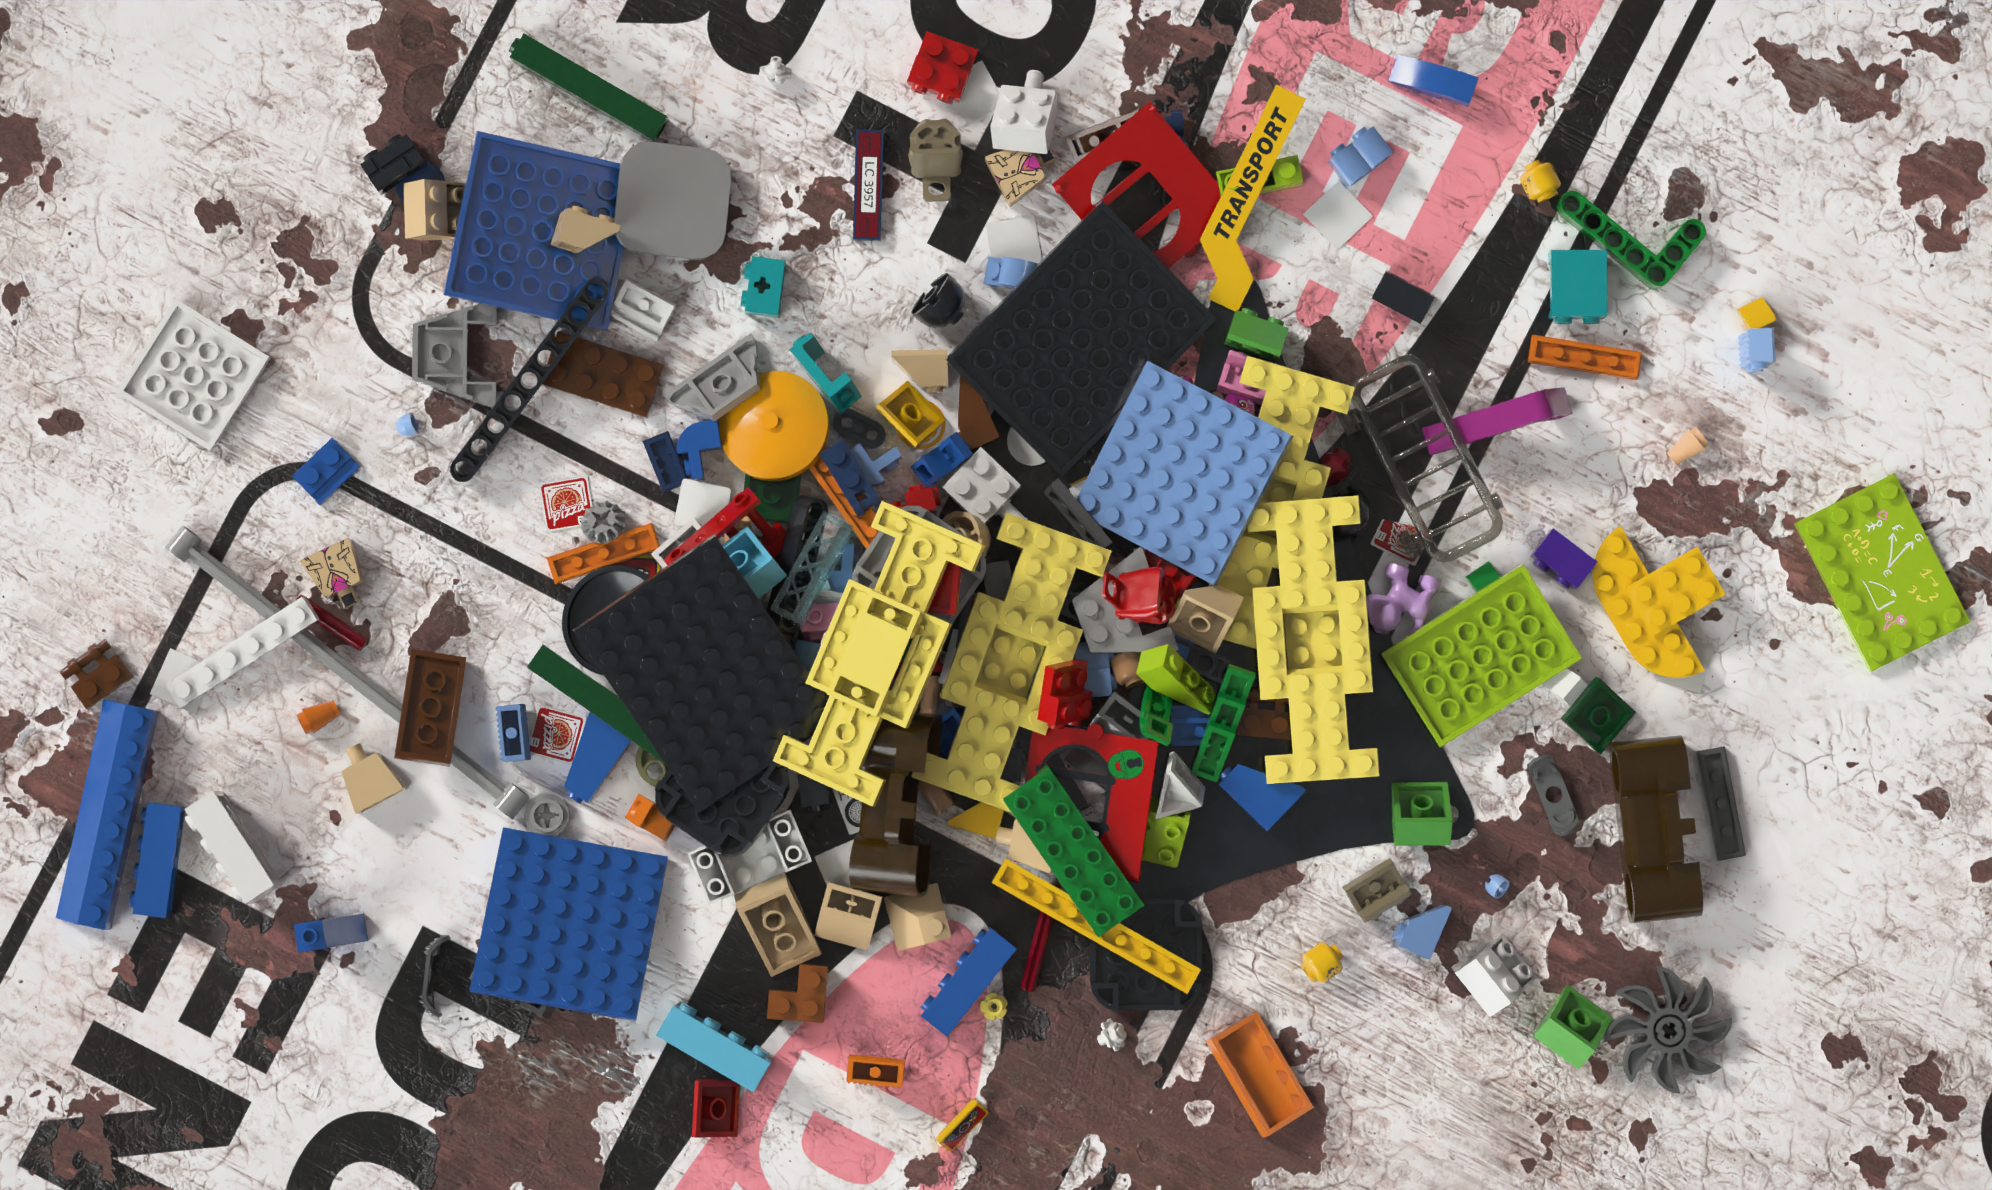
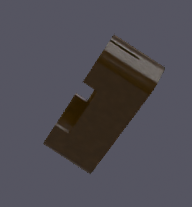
M915 712L909 728H904L884 718L882 719L863 767L865 771L886 780V783L876 806H870L864 802L861 803L859 832L854 838L849 861V881L852 889L914 897L926 895L930 880L932 845L914 843L919 780L911 777L912 772L925 773L927 753L940 757L943 728L942 715Z
M1677 735L1610 742V763L1629 922L1641 923L1702 916L1703 890L1700 863H1684L1682 839L1683 835L1696 834L1695 819H1680L1676 793L1677 790L1691 789L1688 757L1683 737Z

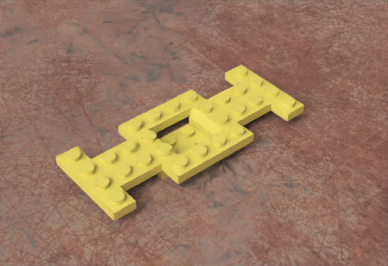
M1247 356L1239 383L1266 390L1258 418L1293 436L1259 503L1322 498L1331 467L1304 460L1319 408L1324 407L1347 414L1355 387ZM1247 525L1217 585L1244 597L1223 640L1257 649L1252 588L1267 587L1272 567L1279 569L1276 530L1248 532Z
M1359 496L1259 503L1248 523V532L1276 530L1280 586L1252 588L1261 700L1289 698L1293 754L1265 756L1267 784L1380 776L1378 748L1349 750L1345 694L1373 692L1365 580L1337 582L1333 526L1361 524Z
M881 501L871 527L896 539L876 587L872 589L852 579L848 580L806 680V684L829 695L810 744L808 745L788 735H783L773 759L774 762L870 806H876L886 780L863 770L862 766L881 721L884 718L901 727L909 728L952 626L951 623L927 613L947 564L952 562L974 572L985 545L885 501ZM910 638H912V643L906 654V657L898 673L893 688L890 691L889 687L892 683V680L900 664V661L908 645V642Z
M1006 513L997 539L1023 549L1004 601L977 592L939 696L942 699L965 706L947 759L927 753L925 773L912 772L911 777L1011 812L1003 798L1019 788L1020 785L1000 778L1017 730L1020 726L1046 735L1048 723L1037 720L1045 666L1073 660L1083 632L1082 629L1057 621L1074 572L1078 568L1103 577L1112 551ZM1046 646V649H1045V651H1044L1042 660H1041V662H1040L1038 671H1037V673H1036V676H1035L1033 685H1032V687H1031L1029 696H1028V698L1026 699L1027 694H1028V691H1029L1030 686H1031V683H1032V680H1033V676H1034V674H1035V672H1036V669H1037V666H1038V664H1039V661H1040L1041 655H1042V653H1043L1044 647Z

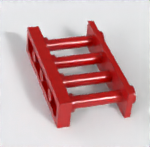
M747 487L684 543L673 549L663 561L667 565L671 564L714 534L717 539L721 538L724 534L731 539L738 533L734 525L746 515L763 534L758 540L770 555L775 558L781 553L786 530L778 522L773 527L768 524L755 508L761 501Z

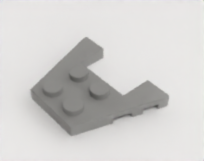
M477 304L414 323L412 381L492 408L496 403V382L467 381V325H497V307Z
M1138 548L1108 572L1118 579L1119 575L1123 572L1128 573L1148 568L1149 565L1143 548ZM1104 575L1072 599L1090 653L1142 652L1169 644L1175 651L1179 650L1170 626L1142 635L1138 623L1128 618L1120 620L1116 617L1115 607L1105 600L1102 595ZM1110 581L1108 584L1109 594L1113 596L1114 587L1112 582Z

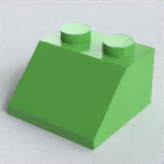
M1242 308V311L1236 310L1224 345L1277 362L1289 328L1283 326L1284 322L1276 318L1269 317L1268 321L1258 318V313L1246 308Z
M1448 782L1392 783L1394 846L1450 845L1452 813Z
M1567 985L1541 1020L1533 1037L1579 1069L1596 1051L1613 1017L1574 988Z

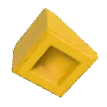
M1763 297L1737 309L1747 330L1763 328L1777 320Z

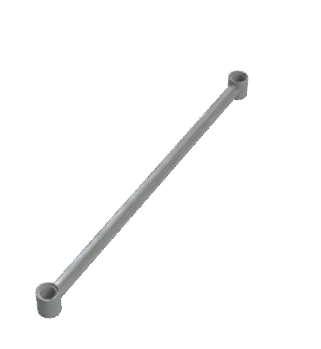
M182 525L165 546L167 550L183 562H186L189 558L265 619L281 610L199 546L202 539ZM307 629L302 630L291 638L398 723L400 722L402 704ZM453 745L451 764L494 797L496 801L493 805L509 818L514 819L530 797L511 782L508 786L504 785Z

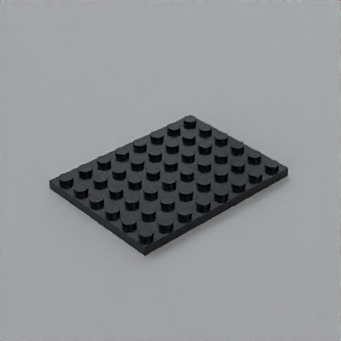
M1100 201L971 331L945 360L1062 477L1116 423L1146 362L1149 361L1168 370L1217 319L1103 201Z
M715 534L573 629L580 642L699 813L774 763L773 759L783 735H788L801 742L811 738L827 703V699L819 689L806 684L809 676L808 671Z

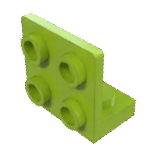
M1151 796L1142 860L1176 868L1188 829L1191 810L1156 819L1159 797Z

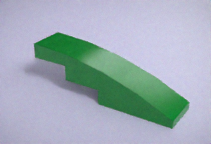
M1231 664L1228 665L1199 745L1191 774L1214 782L1218 781L1245 708L1246 699L1255 679V672Z

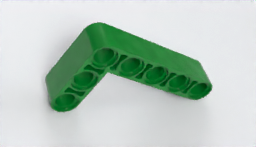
M1566 192L1557 202V211L1563 219L1601 250H1607V255L1650 289H1659L1665 285L1706 235V228L1702 221L1698 219L1687 220L1677 229L1659 253L1655 255L1579 192ZM1565 199L1575 200L1577 210L1574 212L1568 211L1564 206ZM1586 217H1595L1599 222V227L1597 229H1590L1586 225ZM1692 226L1697 230V239H1689L1686 236V227ZM1608 234H1616L1620 238V245L1618 247L1609 245L1607 241ZM1673 247L1679 250L1680 259L1678 261H1673L1668 257L1669 248ZM1629 252H1638L1642 258L1641 263L1638 265L1631 263ZM1651 269H1658L1662 272L1663 280L1661 282L1652 280L1650 276Z

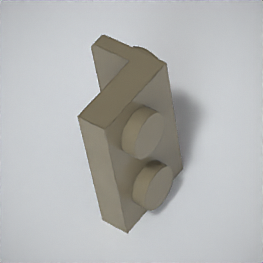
M1390 858L1342 887L1364 923L1379 918L1383 912L1393 906L1402 904L1406 898L1412 895Z

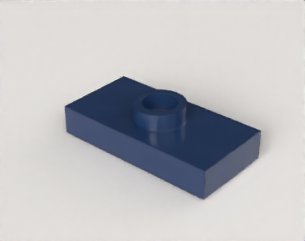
M669 431L642 441L663 493L680 487L682 480L688 478Z

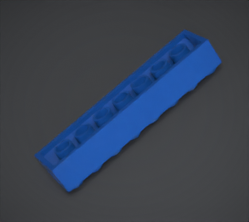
M103 700L57 909V919L102 930H111L159 714L157 710Z

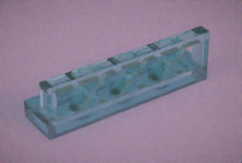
M823 511L770 610L789 619L792 625L800 629L802 628L854 533L852 525ZM826 520L840 527L835 537L823 540L821 529ZM819 534L820 541L814 543ZM831 543L827 550L825 544ZM822 545L825 554L822 561L810 564L807 555L809 550ZM806 559L807 565L801 567L803 561ZM818 567L813 575L812 568ZM809 569L811 576L809 585L797 588L794 581L796 574ZM792 583L794 590L788 591ZM805 591L802 598L800 599L798 593ZM795 594L798 605L793 614L779 607L784 597Z

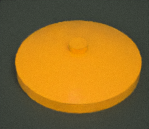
M784 371L759 373L760 390L719 419L720 441L728 458L748 476L763 481L791 479L808 470L819 459V453L824 451L830 432L829 412L822 396L804 378Z

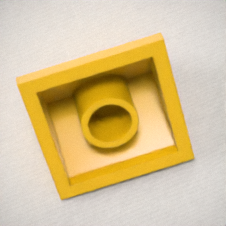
M908 381L876 407L877 412L915 450L946 421Z

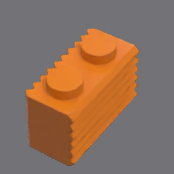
M849 1054L846 1081L848 1084L850 1082H853V1084L858 1082L859 1085L864 1083L866 1086L869 1083L870 1086L875 1084L876 1087L880 1084L882 1087L884 1085L887 1088L890 1086L895 1088L897 1086L900 1089L903 1085L905 1060Z

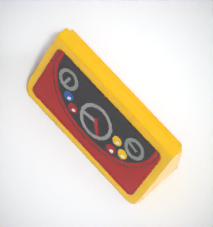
M973 1098L936 1136V1141L948 1151H953L985 1118L988 1110L976 1098Z

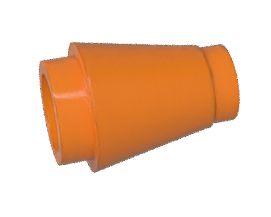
M334 700L303 708L302 712L296 715L305 734L310 732L314 734L339 716L340 712Z

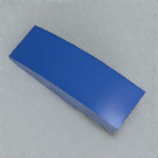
M1397 55L1388 82L1439 100L1443 98L1468 107L1479 77L1434 63Z

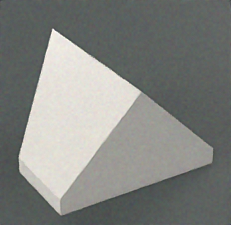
M1174 751L1169 753L1156 819L1193 810L1203 805L1205 786L1195 775L1191 774V770Z

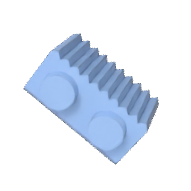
M1774 328L1748 329L1738 336L1740 340L1738 342L1740 345L1738 350L1741 351L1738 354L1740 356L1739 361L1741 362L1739 366L1741 368H1746L1749 373L1763 372V369H1768L1770 364L1776 362Z

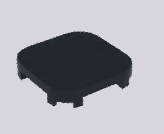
M774 762L699 813L673 774L668 770L662 780H658L655 787V802L658 811L680 830L716 854L724 857H735L745 853L755 843L781 806L790 789V778L785 766Z
M1140 898L1144 906L1120 923L1200 968V973L1188 994L1090 939V985L1092 993L1100 1004L1116 1011L1183 1010L1195 1002L1202 988L1203 926L1201 916L1195 907L1185 900L1176 898Z

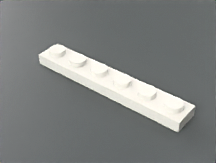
M302 596L165 684V687L179 709L183 708L320 619L307 598Z

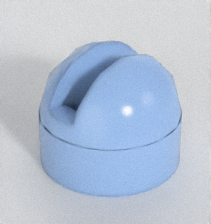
M413 413L405 414L398 419L396 429L399 434L409 437L419 433V426Z
M1499 874L1490 875L1491 881L1490 883L1485 882V889L1495 899H1499L1508 890L1510 882Z

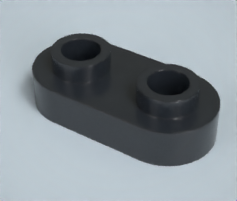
M850 408L846 409L842 414L838 411L834 415L833 426L839 435L868 449H876L884 443L886 433L884 427L879 422ZM850 418L852 426L849 428L843 427V419ZM873 430L877 433L875 440H869L866 437L869 431Z

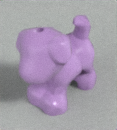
M1392 563L1387 564L1385 577L1390 579L1392 584L1389 593L1386 596L1379 594H1369L1366 596L1368 617L1373 630L1380 634H1387L1391 630H1395L1401 623L1402 613H1407L1415 619V626L1408 631V635L1424 626L1426 617L1431 609V600L1438 592L1441 580L1432 576L1421 575L1418 585L1422 591L1419 593L1407 585L1408 568Z

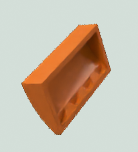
M1257 1011L1205 1041L1262 1138L1270 1136L1314 1108Z

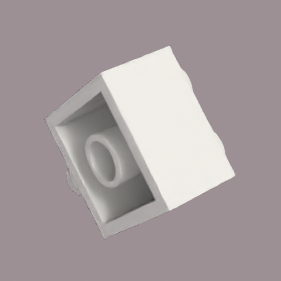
M1030 70L1027 72L1024 87L1001 85L990 126L993 149L1048 154L1058 115L1056 90L1041 89L1044 75L1040 71Z
M981 447L942 487V490L965 512L979 517L985 524L994 515H999L1004 519L1006 513L1028 520L1010 503L1012 496L1021 488V485Z

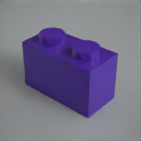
M1554 528L1548 531L1530 555L1535 560L1532 564L1544 573L1550 571L1557 577L1555 582L1566 590H1569L1570 587L1573 590L1577 589L1597 564L1595 559Z

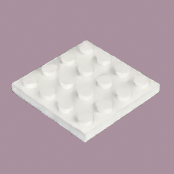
M175 299L116 393L212 452L271 357Z

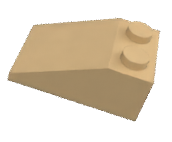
M785 872L734 895L737 911L771 977L822 954Z

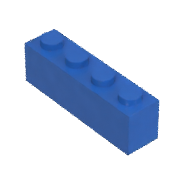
M147 802V808L143 807L141 824H144L143 835H139L137 842V852H141L140 861L135 863L133 879L137 880L136 890L131 892L129 907L133 908L132 914L171 918L185 816L184 809L186 807Z
M991 927L987 932L982 929L972 941L976 944L970 954L966 951L963 952L955 963L959 968L953 975L947 973L937 985L941 990L934 998L932 995H929L920 1007L924 1010L921 1017L946 1037L1017 949Z

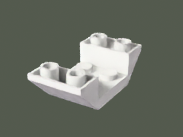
M791 810L772 817L755 843L743 854L735 857H724L714 853L705 846L687 853L708 905L812 862Z

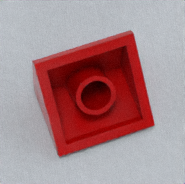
M698 1078L695 1080L692 1137H738L740 1084L733 1080Z

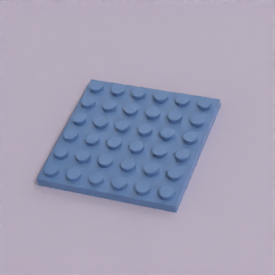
M1147 361L1077 497V501L1099 525L1216 586L1293 436Z

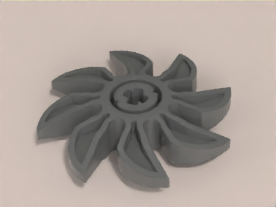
M1656 966L1663 988L1665 1004L1662 1007H1658L1653 991L1644 986L1634 984L1619 988L1614 992L1615 994L1639 1005L1647 1011L1648 1016L1644 1020L1629 1013L1616 1017L1609 1024L1605 1032L1604 1042L1628 1034L1644 1032L1645 1037L1643 1040L1632 1043L1625 1049L1622 1062L1626 1077L1632 1083L1644 1060L1652 1050L1656 1049L1657 1056L1651 1067L1655 1080L1667 1091L1680 1094L1673 1072L1672 1054L1678 1053L1683 1068L1693 1074L1708 1075L1716 1072L1722 1066L1698 1055L1689 1049L1688 1044L1691 1040L1706 1046L1719 1043L1730 1031L1732 1018L1693 1028L1692 1021L1709 1014L1712 1008L1714 997L1710 982L1706 977H1703L1686 1008L1679 1010V1003L1685 993L1682 981L1673 971L1665 967ZM1669 1023H1672L1673 1034H1667V1037H1664L1663 1025L1669 1026Z

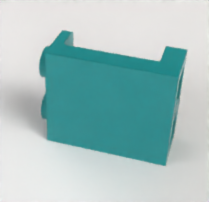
M1551 250L1548 253V264H1550V313L1548 314V319H1555V324H1572V319H1583V324H1600V319L1607 317V250Z
M812 333L799 337L793 343V347L789 350L802 369L840 414L862 397L853 381L845 372L831 382L817 366L815 361L825 352Z

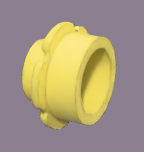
M989 993L981 1001L980 1009L989 1020L1001 1019L1007 1013L1006 1006L1008 1003L1004 996H999L997 993ZM992 1004H996L997 1008L992 1009Z

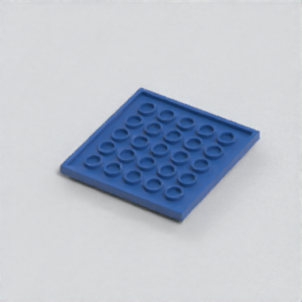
M477 131L443 295L558 320L586 281L593 277H600L607 282L609 293L585 327L607 331L624 246L619 243L615 234L579 253L552 246L551 242L560 213L567 208L572 209V206L587 209L589 211L588 215L593 217H599V214L612 218L615 217L620 163ZM593 283L588 287V292L592 297L598 298L604 294V289L601 284ZM577 305L572 308L571 313L575 319L582 320L587 317L585 307Z
M503 827L469 991L471 993L636 1022L668 856Z

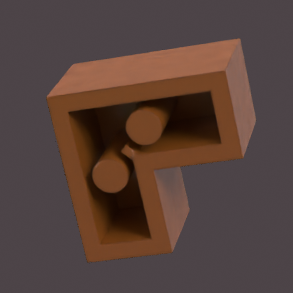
M800 964L797 991L770 989L767 1019L823 1023L828 966Z

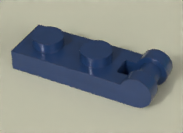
M843 439L819 453L858 518L866 514L865 511L871 507L877 508L880 506L881 500ZM866 492L868 497L858 502L856 497Z

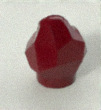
M1333 448L1331 453H1324L1318 460V464L1331 467L1325 487L1343 482L1350 473L1352 458L1346 451L1340 448Z

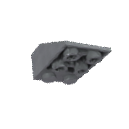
M1116 692L1111 695L1090 723V725L1097 723L1102 726L1104 733L1150 739L1141 733L1140 711ZM1073 748L1064 759L1079 771L1100 775L1108 774L1103 763L1088 751ZM1096 783L1107 792L1106 784Z

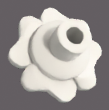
M774 56L771 57L770 63L760 67L759 76L765 78V82L772 86L782 85L785 80L791 79L792 69L785 67L780 57Z
M1111 1018L1101 1023L1102 1031L1097 1037L1099 1044L1102 1046L1107 1044L1114 1051H1119L1120 1048L1125 1046L1124 1040L1127 1037L1123 1024L1114 1022Z

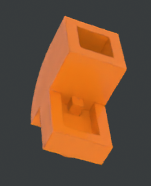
M639 793L625 816L631 823L664 841L668 840L675 828V825L670 823L658 811L655 802Z

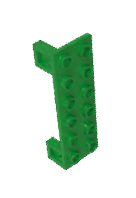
M1045 765L1037 771L1039 774L1003 798V801L1090 927L1100 937L1142 908L1144 904L1055 775Z

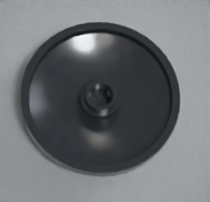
M613 565L594 570L575 585L563 609L562 631L568 650L579 664L591 672L603 675L573 629L650 578L649 575L628 566Z

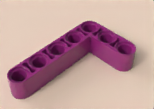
M1565 387L1552 388L1530 393L1422 428L1429 454L1434 455L1533 423L1563 418L1572 415L1573 412Z

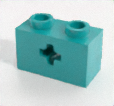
M752 256L751 263H746L744 279L749 280L748 290H742L741 307H745L746 314L779 318L786 269L785 260ZM762 280L766 281L767 286L770 287V289L764 290V294H761L756 285H761Z

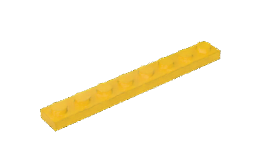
M1006 858L992 881L996 886L1188 994L1201 971L1200 968L1121 923L1098 937L1068 893Z

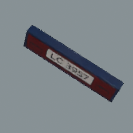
M856 129L853 241H881L884 130Z

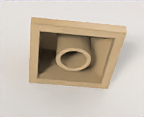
M947 349L891 350L892 362L920 389H926V393L936 394L943 393V388H948V362L945 360L948 358Z
M1220 585L1185 590L1167 627L1170 626L1173 633L1216 654L1244 597Z
M938 883L930 884L926 895L922 897L898 894L883 897L898 951L952 937Z

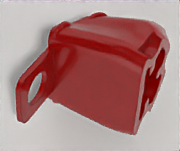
M1148 567L1128 573L1123 572L1119 575L1118 579L1109 572L1104 574L1103 598L1115 607V615L1120 620L1128 618L1136 623L1162 624L1173 617L1175 613L1174 601L1177 594L1171 575L1164 573V568ZM1110 581L1112 582L1114 587L1113 596L1109 594L1108 584Z

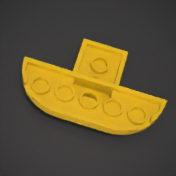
M1619 526L1605 538L1595 557L1597 564L1593 567V583L1599 601L1624 644L1639 664L1655 674L1665 677L1682 678L1705 671L1677 623L1726 595L1703 554L1697 546L1655 571L1648 573L1624 530Z

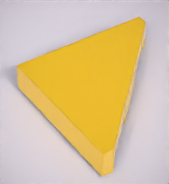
M980 802L948 820L947 825L996 839L1004 810Z

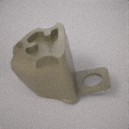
M924 119L910 134L908 156L912 168L911 173L916 178H923V199L926 202H945L951 198L950 178L957 177L961 173L963 159L961 134L947 119ZM933 183H941L945 190L941 195H932L928 190L929 186Z

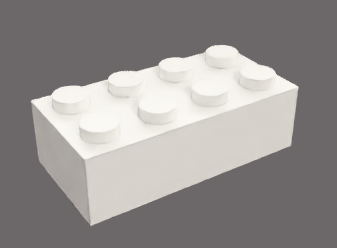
M211 791L184 809L188 814L185 817L186 822L193 831L198 830L203 837L200 841L201 845L209 855L214 854L218 861L215 864L216 868L223 878L228 877L234 885L231 887V891L239 902L243 900L245 904L255 903L283 885L222 791Z

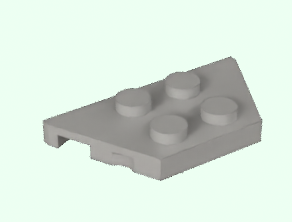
M750 333L669 390L664 396L673 405L712 421L718 420L760 390L757 341Z

